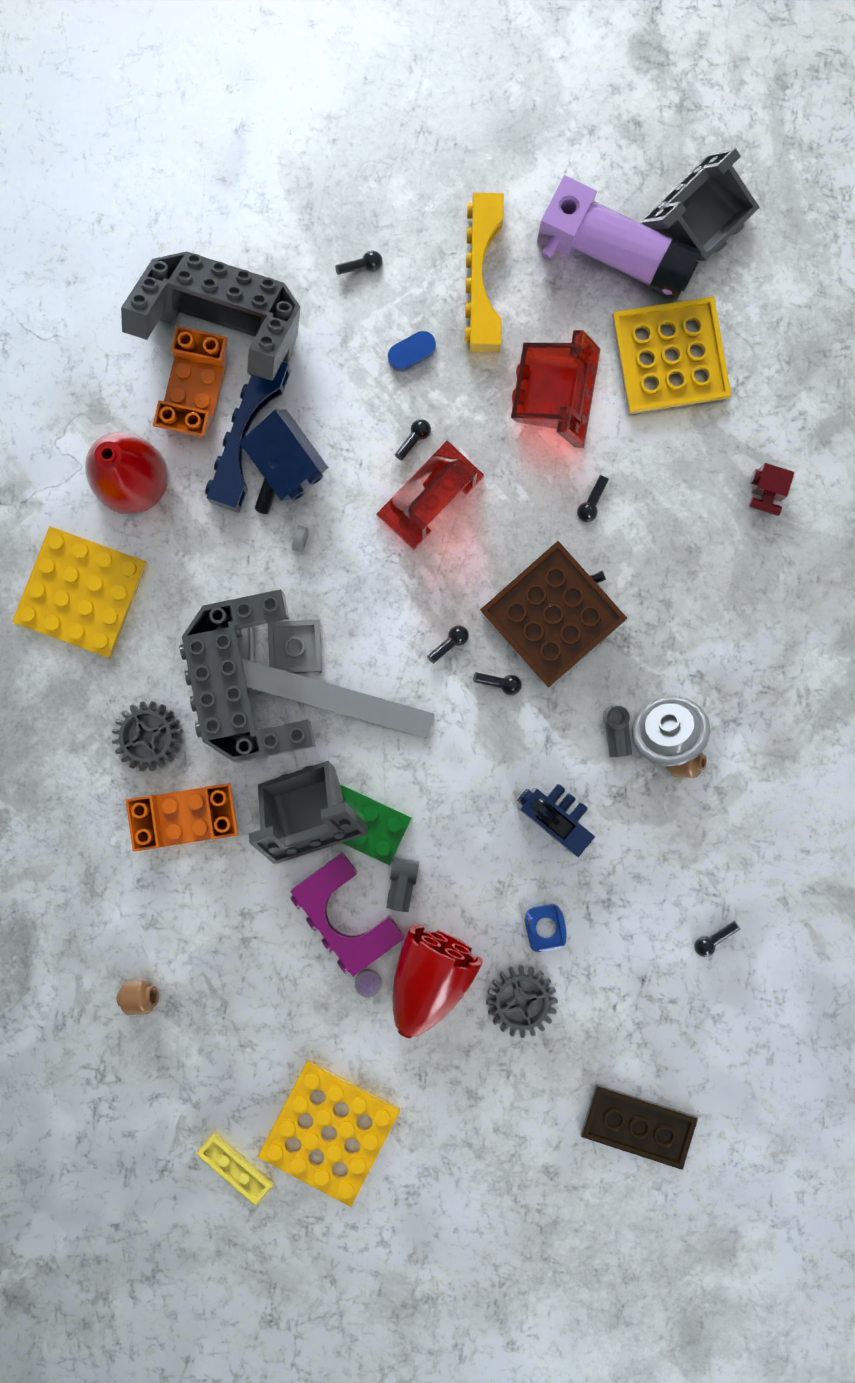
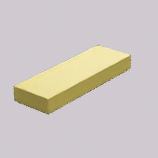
M215 1131L196 1153L198 1157L254 1206H257L274 1185L268 1177Z

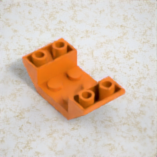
M176 326L171 346L174 361L164 401L158 400L153 427L205 437L215 418L226 372L228 341L226 336Z
M231 783L125 799L133 852L238 836Z

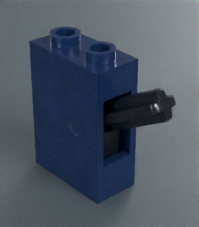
M275 409L239 442L264 476L255 505V510L261 514H268L270 512L275 494L281 501H295L305 494L304 489L308 485H314L324 477L322 473L329 468L287 409Z
M557 784L548 796L544 795L537 788H533L531 791L526 789L517 799L520 803L517 809L570 853L579 858L595 838L592 833L578 823L588 810V807L583 803H579L570 815L567 814L566 811L575 802L576 798L567 793L558 805L555 804L565 792V788L560 784Z

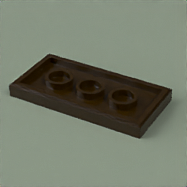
M596 1084L580 1135L583 1138L683 1170L698 1118L694 1115Z

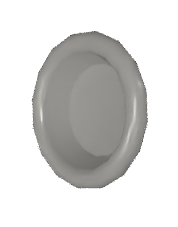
M677 696L657 698L646 704L636 715L631 729L633 744L640 755L653 764L667 767L683 765L698 757L707 746L711 733L709 718L703 709L690 699Z

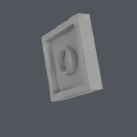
M319 619L268 623L269 667L291 673L322 672Z

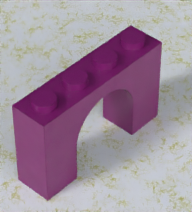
M342 852L290 891L293 895L290 899L298 910L303 908L309 916L306 918L309 926L314 931L319 930L324 938L321 941L330 953L332 951L336 953L339 958L337 963L345 974L349 972L354 977L404 939V934L390 915L386 916L368 931L359 935H346L332 926L327 915L328 900L335 890L358 874V871L344 852Z

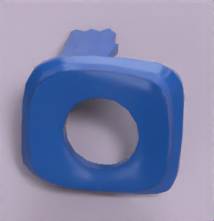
M557 905L538 906L526 912L525 926L530 947L533 951L542 952L565 946L567 937L566 924L563 913ZM542 918H550L556 924V931L549 938H543L537 934L536 925Z

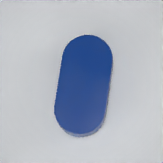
M419 331L393 345L388 352L390 366L397 371H404L433 355L436 348L435 338L429 332Z

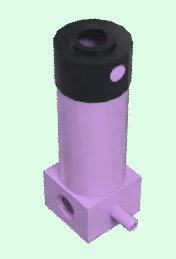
M564 175L541 220L537 242L546 245L542 253L543 257L551 259L555 250L569 257L572 249H575L677 300L681 291H685L699 263L697 259L701 251L595 202L597 190Z

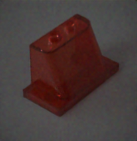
M574 330L571 343H523L520 364H518L516 369V389L512 393L513 407L511 418L515 422L557 429L556 432L576 448H584L600 355V348L584 330Z
M447 440L381 508L377 516L409 547L415 550L431 533V529L427 526L460 491L467 495L484 478V474Z

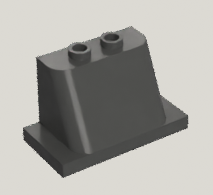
M733 148L709 153L639 223L653 230L666 229L675 239L700 250L701 253L697 259L698 261H706L713 253L723 249L727 244L726 240L731 235L740 232L745 226L744 223L760 208L732 166L741 157L737 149Z
M329 761L306 766L302 770L283 774L278 778L258 784L261 830L249 833V843L273 864L369 834L368 825L344 801L336 769Z

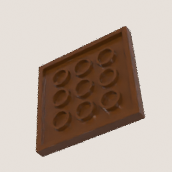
M559 541L554 543L480 609L548 688L628 619Z

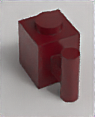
M764 463L759 469H755L750 484H753L751 493L761 495L762 499L752 497L749 507L779 516L782 506L773 504V501L781 502L788 496L795 472L768 463Z

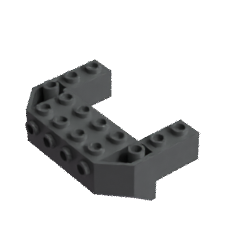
M185 251L151 260L121 307L122 332L147 340L158 321L172 325L179 312L255 336L249 347L247 373L272 381L282 361L289 362L298 335L301 307L283 282Z
M281 589L203 605L183 634V644L179 645L182 660H186L188 670L184 672L186 683L188 686H192L193 696H190L191 708L193 712H197L198 722H195L196 734L198 738L202 737V742L233 762L240 763L316 746L310 720L261 729V727L254 724L237 638L242 637L241 629L290 619L285 594Z

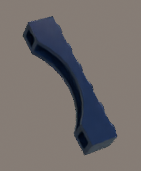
M282 361L272 381L249 373L251 375L249 383L244 384L241 390L240 398L242 402L240 407L235 408L231 422L233 426L231 432L227 431L223 439L224 451L222 456H218L215 461L214 470L216 472L213 480L210 479L206 485L205 494H207L206 498L210 503L237 513L240 512L248 488L242 468L243 447L239 442L246 436L252 422L260 411L271 401L283 395L291 373L289 363Z

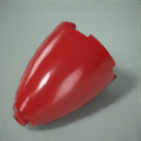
M124 432L109 433L96 440L87 453L85 470L88 483L95 496L106 507L122 514L147 511L159 502L167 488V464L163 456L151 443L137 435Z
M422 925L410 927L399 955L393 983L392 998L395 1026L401 1036L409 1039L418 1037L430 1030L454 1009L473 983L483 964V959L478 956L475 958L471 954L472 948L463 941L440 930L437 933L424 931L425 928Z

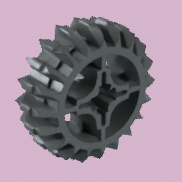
M153 701L150 702L149 707H147L146 702H140L139 710L135 705H130L132 714L122 711L121 714L125 720L116 719L115 721L116 724L121 726L120 730H112L113 734H119V739H113L112 743L121 745V747L115 750V753L122 754L125 752L121 761L127 762L131 759L130 768H135L139 763L140 771H145L147 765L150 771H156V762L160 768H165L164 758L169 762H173L174 758L170 753H180V749L174 747L175 743L183 744V739L176 738V734H182L183 729H175L174 727L180 723V719L170 720L174 716V711L170 710L165 713L166 706L161 704L157 709V704ZM154 715L164 724L150 727L148 722L144 721L143 716ZM136 721L137 733L129 741L130 728ZM145 731L155 732L153 737H150L152 739L151 742L140 741L143 739ZM167 731V742L160 752L159 739ZM144 745L152 753L153 757L143 758L136 754L133 748Z
M523 965L518 966L519 973H515L513 967L510 966L508 967L509 976L506 977L505 973L501 971L499 975L502 981L492 980V984L497 989L488 988L487 990L488 994L494 996V998L486 999L487 1005L494 1006L488 1010V1014H498L492 1020L494 1025L503 1021L500 1030L505 1032L508 1027H511L510 1036L512 1037L515 1036L517 1030H520L521 1038H525V1030H529L531 1036H535L534 1027L538 1026L539 1030L543 1032L545 1028L541 1022L544 1020L546 1023H552V1019L547 1013L556 1014L557 1012L554 1007L549 1006L558 1003L557 998L549 997L556 993L555 987L546 988L550 985L551 980L550 978H545L541 981L544 975L541 970L533 976V966H529L527 973H524ZM519 981L532 982L541 990L537 992L534 990L525 991L522 989ZM512 984L514 991L512 997L505 1000V1003L500 1004L503 991ZM518 989L524 999H529L525 1001L526 1013L519 1003L515 1004V1001H518L517 997H519ZM543 998L541 1010L532 1018L530 1013L531 1007L538 1003L539 999ZM518 1011L522 1014L524 1021L512 1020L503 1012Z

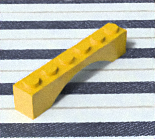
M473 193L472 202H467V218L472 219V227H467L466 243H471V252H466V268H471V277H466V293H470V302L465 303V318H470V327H465V343H470L469 352H500L502 319L493 309L487 297L483 284L482 264L488 247L502 229L504 193Z

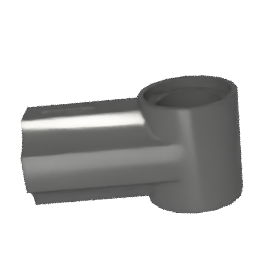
M609 706L603 713L609 757L632 755L629 712L622 706ZM614 710H619L622 713V720L619 724L615 725L611 722L610 715Z
M394 857L390 880L392 881L386 908L400 912L409 911L413 884H416L420 861Z

